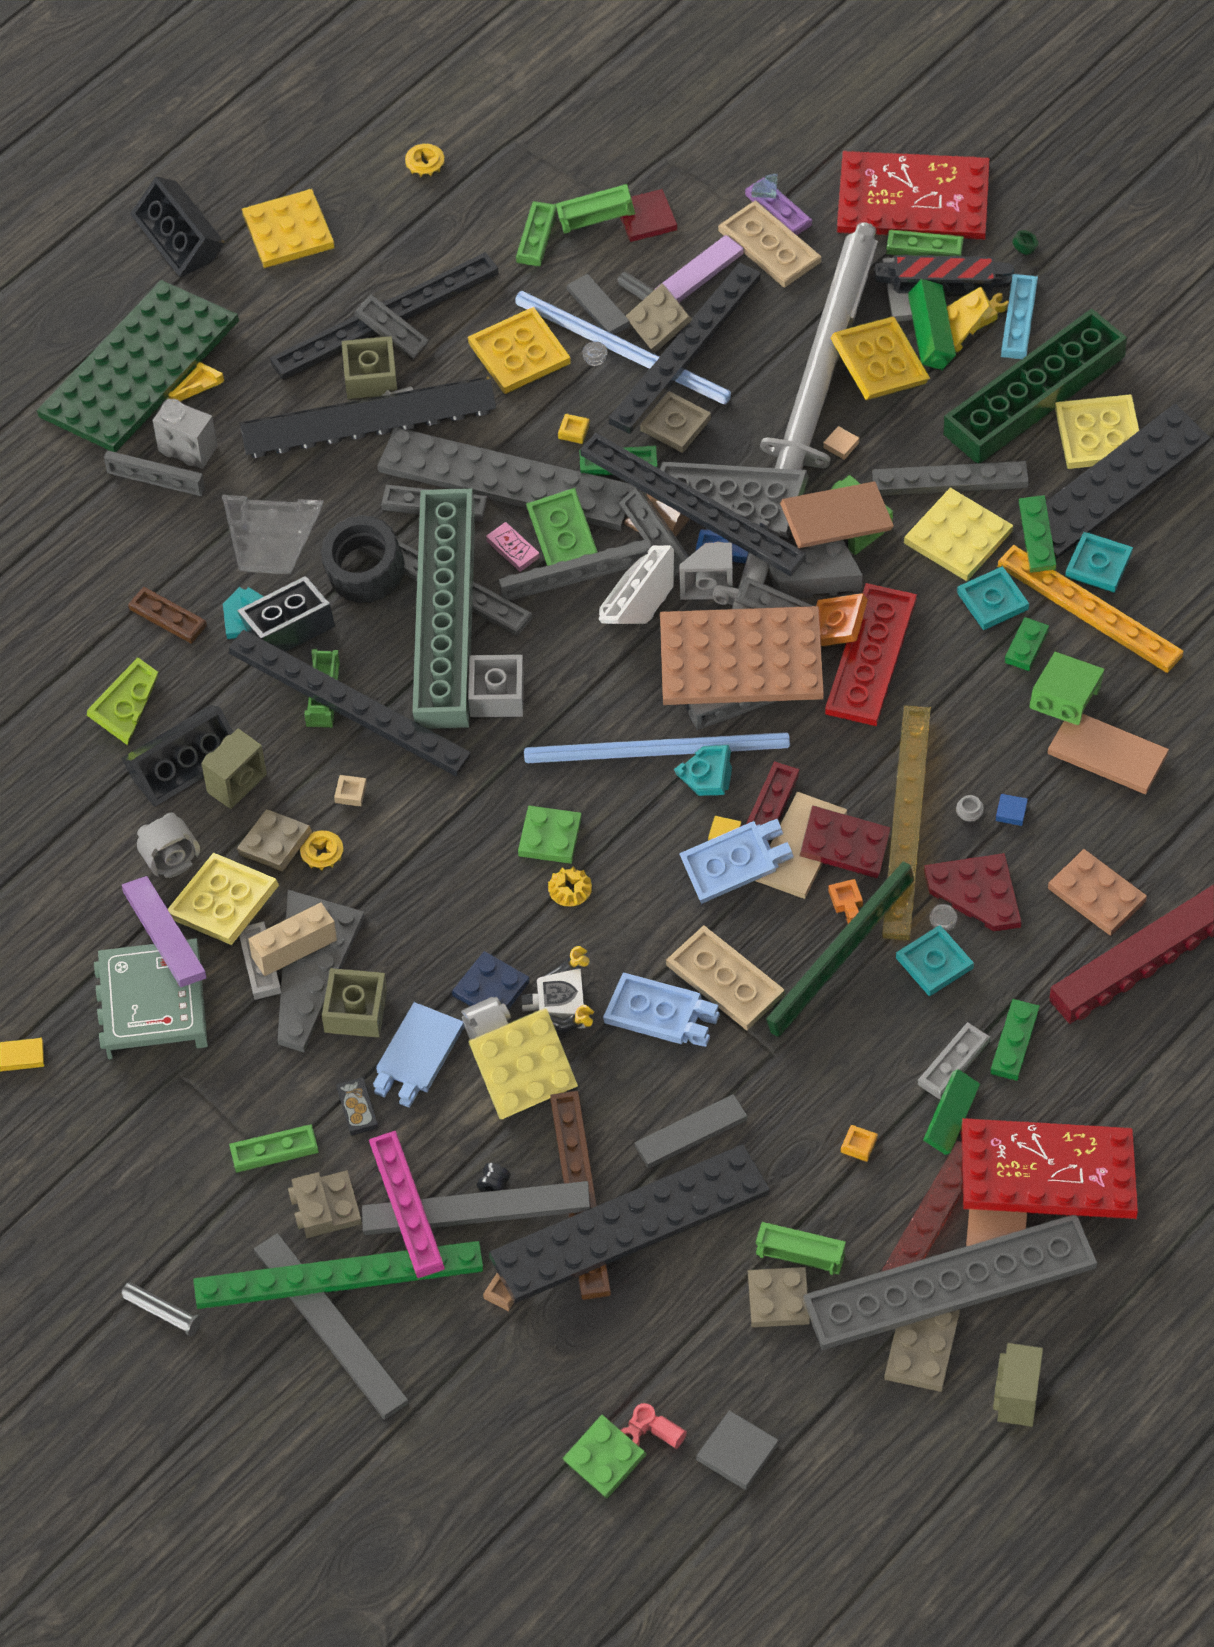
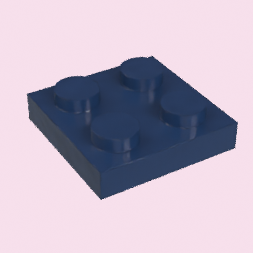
M484 951L452 992L453 997L469 1006L490 997H497L500 1003H504L507 1009H509L530 983L529 976Z

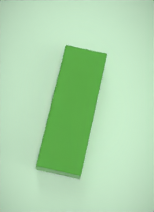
M533 201L516 255V263L541 266L557 213L556 205Z
M889 230L886 254L961 256L963 237Z
M312 1124L229 1144L236 1173L319 1153Z

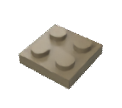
M663 283L626 315L631 325L654 353L693 320Z
M668 391L640 424V431L683 453L711 420V413Z
M266 809L237 847L239 855L283 872L310 836L312 830L307 824Z
M805 1267L748 1270L751 1327L809 1324V1314L803 1301V1295L807 1294Z

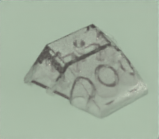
M222 495L239 571L291 574L324 501L298 499V502L248 500L247 496Z

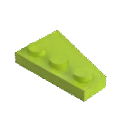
M137 657L87 710V716L128 745L157 681L158 672Z

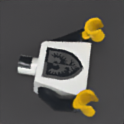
M581 946L574 947L570 953V958L543 977L538 978V994L521 995L523 1011L546 1008L555 1030L562 1034L576 1028L591 1026L593 1020L589 1015L593 1014L594 1011L583 1004L581 969H578V965L585 967L590 962L589 958L583 955L586 954L587 950Z

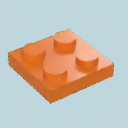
M863 593L817 601L821 646L857 640L868 601Z

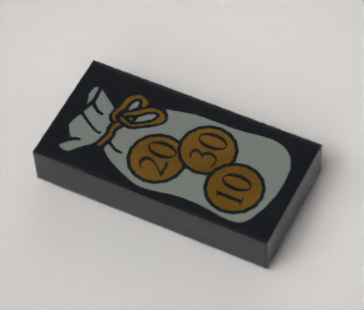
M361 1077L336 1084L350 1135L353 1136L378 1129L364 1078Z

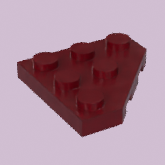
M1005 853L924 865V874L930 895L937 899L941 897L951 903L954 909L970 918L972 916L985 923V927L994 932L1021 928V918Z

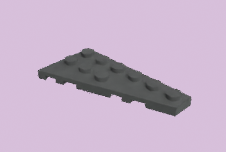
M663 462L660 470L763 529L789 539L791 529L780 503L785 498L803 495L809 478L806 470L675 462Z
M288 890L286 919L322 903L335 922L337 941L282 968L278 1044L305 1052L323 1012L330 968L342 969L365 916L363 911Z

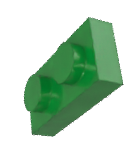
M1024 617L1005 656V663L1030 671L1049 632V625Z

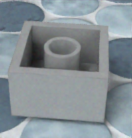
M167 399L153 419L158 451L166 457H173L189 466L203 469L218 447L213 417L209 414Z
M470 655L468 695L470 717H523V655Z

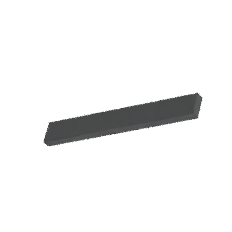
M398 541L405 560L404 575L417 581L418 551ZM377 546L357 548L379 561L382 560L385 554V550ZM473 582L472 612L518 636L531 621L532 613Z
M588 1181L420 1199L430 1228L577 1213L590 1209ZM391 1202L362 1205L364 1235L401 1231Z
M278 1233L254 1248L255 1254L267 1269L301 1264ZM324 1292L289 1297L384 1420L408 1405V1399Z

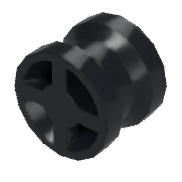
M486 1163L483 1168L484 1175L478 1179L476 1185L481 1192L505 1190L504 1184L509 1181L511 1173L499 1164Z

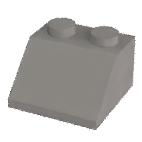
M705 543L680 564V600L713 599L712 592L715 586L732 587V543Z

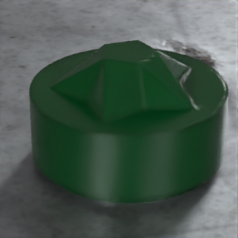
M1020 230L1014 236L1012 243L1020 253L1029 255L1037 248L1038 239L1033 233L1027 230Z

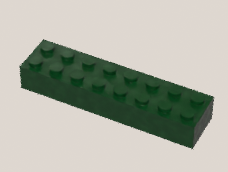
M1091 308L944 416L943 435L975 463H982L1054 410L1056 402L1066 401L1123 359L1126 354L1127 337Z

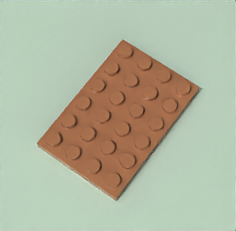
M818 606L660 612L663 705L823 699Z

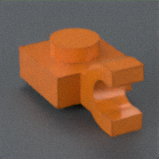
M855 879L829 885V894L836 913L845 911L847 924H849L859 912L858 908L863 907V899Z

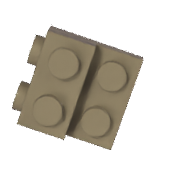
M348 1170L320 1177L319 1172L291 1179L293 1187L288 1188L291 1204L298 1205L299 1212L294 1214L298 1229L304 1228L306 1238L362 1224Z

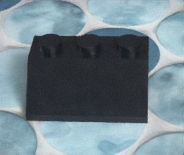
M306 576L237 610L247 632L284 652L336 627L330 603Z

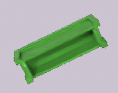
M627 184L556 204L564 234L571 232L573 229L624 215L635 214Z
M312 649V667L338 680L340 666L338 650L331 652ZM309 697L308 710H305L306 727L333 728L334 710Z
M762 1222L756 1240L758 1245L756 1255H759L760 1258H763L765 1255L830 1271L831 1275L833 1273L840 1275L845 1257L846 1242Z

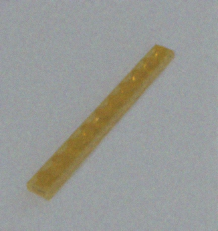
M904 705L888 878L902 861H905L911 865L914 882L884 915L882 938L910 941L930 707Z

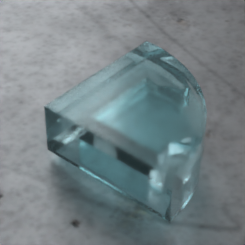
M777 174L766 175L764 179L755 183L752 188V197L776 198Z

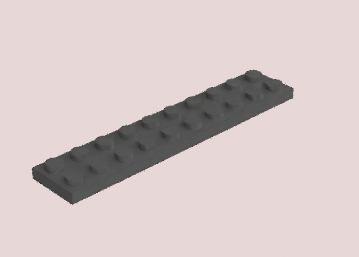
M394 427L378 464V472L446 489L472 488L473 495L487 496V499L527 508V503L575 488L587 523L618 531L622 530L627 517L619 502L635 488L628 483L580 473L579 471Z
M1071 1215L803 1295V1301L821 1349L825 1350L1096 1269L1097 1262L1078 1216Z

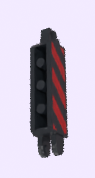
M894 255L893 262L875 264L874 278L875 282L893 284V290L898 294L909 293L921 279L941 284L944 295L966 296L981 287L985 291L986 296L992 293L993 287L1010 286L1014 268L1012 264L1007 262H994V257Z

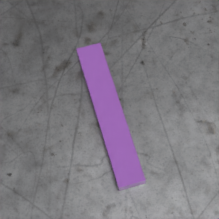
M145 876L122 884L123 893L179 986L183 987L206 979L205 970L149 878Z

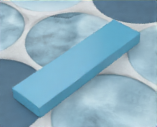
M1013 274L1001 357L1023 359L1027 356L1037 276Z

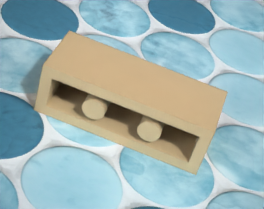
M322 903L248 938L251 957L264 976L337 941L335 922Z

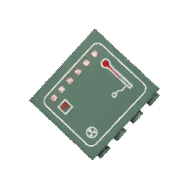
M197 939L186 940L200 962ZM155 944L98 951L99 961L94 962L96 978H100V985H96V996L98 1002L102 1001V1009H97L99 1026L103 1025L104 1032L99 1033L101 1049H106L108 1059H113L112 1050L189 1040H195L197 1048L208 1047L202 980L180 987Z

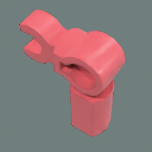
M649 1404L638 1405L634 1409L633 1417L628 1423L629 1427L620 1430L627 1437L633 1438V1442L639 1446L640 1436L645 1435L651 1429L652 1434L676 1449L679 1448L687 1435L685 1430L663 1416L657 1417L654 1408Z

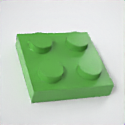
M528 806L518 855L520 857L572 864L582 820L581 813Z
M601 1415L562 1459L604 1497L608 1498L647 1454L607 1418Z

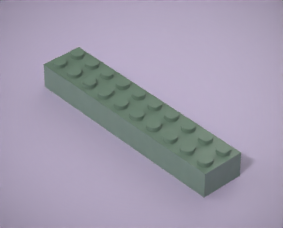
M472 488L421 490L413 717L414 722L427 729L469 727V657L471 655L475 533V501Z

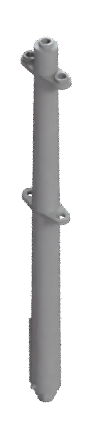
M869 223L858 224L855 233L849 234L845 238L784 439L767 437L761 441L760 448L764 452L778 457L775 468L802 470L803 465L827 468L830 464V457L827 454L809 446L839 358V352L833 344L831 336L834 332L852 328L878 243L874 239L876 228ZM749 553L738 589L717 585L712 592L714 601L722 605L727 603L733 605L732 609H750L735 602L744 577H749L764 584L769 564Z

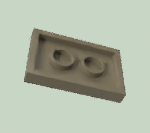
M960 1309L896 1328L885 1372V1380L942 1392Z

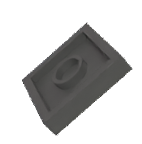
M728 1411L697 1454V1461L747 1490L777 1448L778 1439L733 1412Z

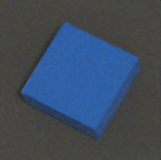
M1001 794L996 821L1022 826L1028 799Z

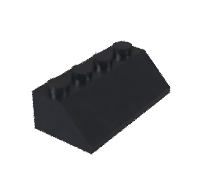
M155 176L130 213L179 277H184L213 262L225 244V241L177 181Z
M209 705L121 759L134 783L151 804L156 807L204 778L202 762L205 756L210 752H214L221 745L223 739L233 733V730L221 708Z

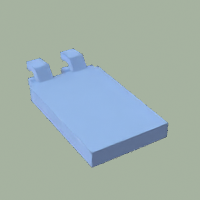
M777 819L761 826L760 824L756 826L754 821L679 853L701 904L769 875L779 867L777 863H784L794 858L788 842L772 849L769 846L767 840L783 835Z
M623 973L603 1019L606 1024L682 1044L683 1042L687 1043L689 1040L695 1045L706 1047L710 1039V1035L707 1034L709 1029L708 1027L695 1024L696 1020L700 1018L704 1022L716 1024L720 1014L717 1012L718 1005L701 1000L700 993Z
M414 1002L377 1065V1073L379 1074L373 1084L376 1087L374 1093L385 1098L394 1080L402 1082L404 1084L399 1092V1097H401L399 1103L410 1108L419 1090L428 1092L464 1029L463 1021Z

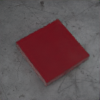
M663 189L632 196L635 214L620 217L630 242L677 230V223Z

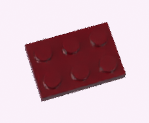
M812 805L799 856L878 878L890 827Z

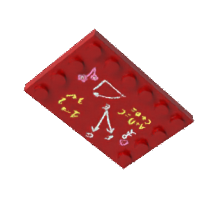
M843 151L837 233H855L858 224L869 223L876 228V234L889 235V230L960 236L965 239H985L989 158Z
M962 1118L963 1209L1137 1218L1138 1207L1132 1128Z

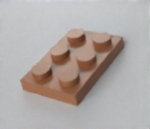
M1085 849L1048 883L1050 891L1110 936L1147 899L1144 893Z

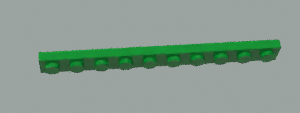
M479 1241L437 1246L445 1269L421 1278L416 1276L408 1250L193 1278L197 1309L320 1292L325 1293L483 1272Z

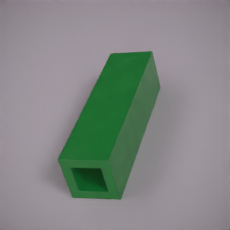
M921 279L908 293L922 365L943 370L956 356L943 286Z

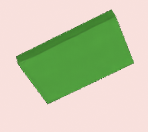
M575 488L526 504L547 566L560 561L576 559L586 554L598 553Z

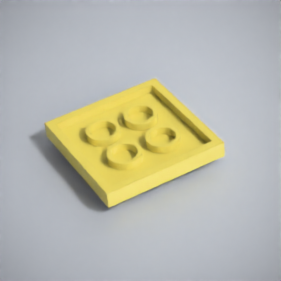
M1132 395L1056 402L1055 404L1067 469L1092 467L1139 431Z
M949 488L904 537V544L965 581H968L1013 532V525L954 489Z
M213 853L171 904L168 911L174 921L232 945L279 884L273 877Z
M546 1008L468 1041L499 1119H504L550 1099V1094L563 1093L578 1086Z

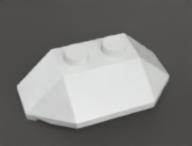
M652 546L648 550V554L639 558L625 572L599 609V620L601 623L647 624L652 619L657 608L665 601L668 593L673 588L674 549L672 546Z

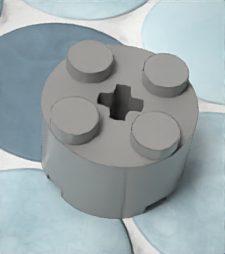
M168 813L149 825H143L137 832L139 836L137 849L156 876L160 874L164 875L165 878H171L182 874L193 865L191 862L195 855L198 857L200 853L199 843L184 821L174 813Z
M490 997L461 1011L464 1015L462 1020L470 1040L507 1025V1020L511 1019L504 1003L501 1004L497 997Z

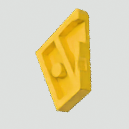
M981 287L947 306L956 352L963 348L961 343L968 334L973 335L979 328L980 323L993 311L986 293Z
M199 362L185 380L168 394L169 397L167 399L180 402L214 387L224 381L223 373Z

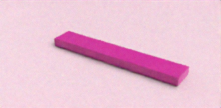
M396 1130L369 1139L417 1278L444 1270L443 1261Z

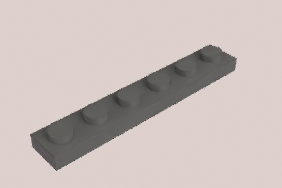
M1026 461L872 469V482H876L881 496L947 492L949 488L957 492L1028 488Z
M649 539L634 541L617 548H608L605 551L591 555L586 554L576 559L560 561L550 566L534 568L516 575H508L505 578L499 579L500 595L510 601L629 569L639 558L648 554L651 544Z

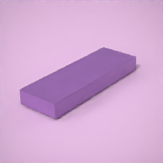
M764 177L745 189V195L752 202L756 200L795 235L812 226V220Z

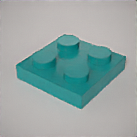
M1083 532L1066 569L1065 577L1115 593L1132 555L1133 547Z
M1003 566L957 587V594L983 630L1029 610V602Z
M941 925L896 952V959L929 997L974 968V962Z

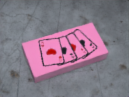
M506 522L486 536V541L519 572L540 558L539 552Z

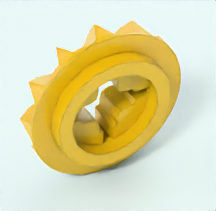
M432 144L416 145L406 154V167L411 170L412 174L418 173L422 177L423 174L428 173L432 176L434 171L440 172L441 166L444 165V154L440 148ZM422 156L424 157V159H426V161H429L428 164H424V162H421Z
M330 831L311 833L300 848L303 862H306L310 868L319 867L321 870L327 866L333 868L335 862L341 861V856L344 852L341 839ZM326 847L327 854L322 853L318 856L317 849L322 850Z
M574 866L567 870L561 868L560 872L553 873L550 882H548V891L556 903L569 907L577 906L585 902L592 891L591 879L585 874L584 870H576ZM566 880L574 884V893L566 887Z

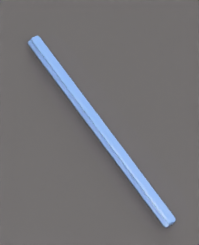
M520 291L516 296L517 305L527 310L534 307L540 316L649 369L659 358V356L524 291ZM684 370L676 379V382L721 404H727L731 398L729 390L688 370Z
M785 732L526 747L524 749V759L526 763L695 754L702 746L729 745L731 751L781 749L790 746L789 734Z

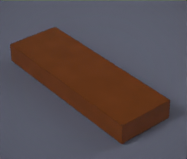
M143 587L128 604L129 610L191 644L207 627L206 620L146 587Z

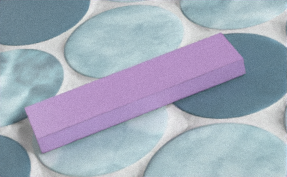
M725 235L669 277L663 284L670 290L677 301L681 302L743 254V248Z

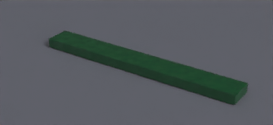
M902 861L767 1017L772 1034L777 1037L782 1035L914 882L910 864Z

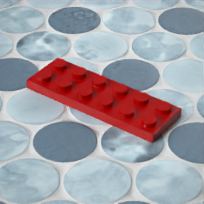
M866 583L863 594L868 601L857 640L846 643L825 707V715L877 726L914 610L917 594Z

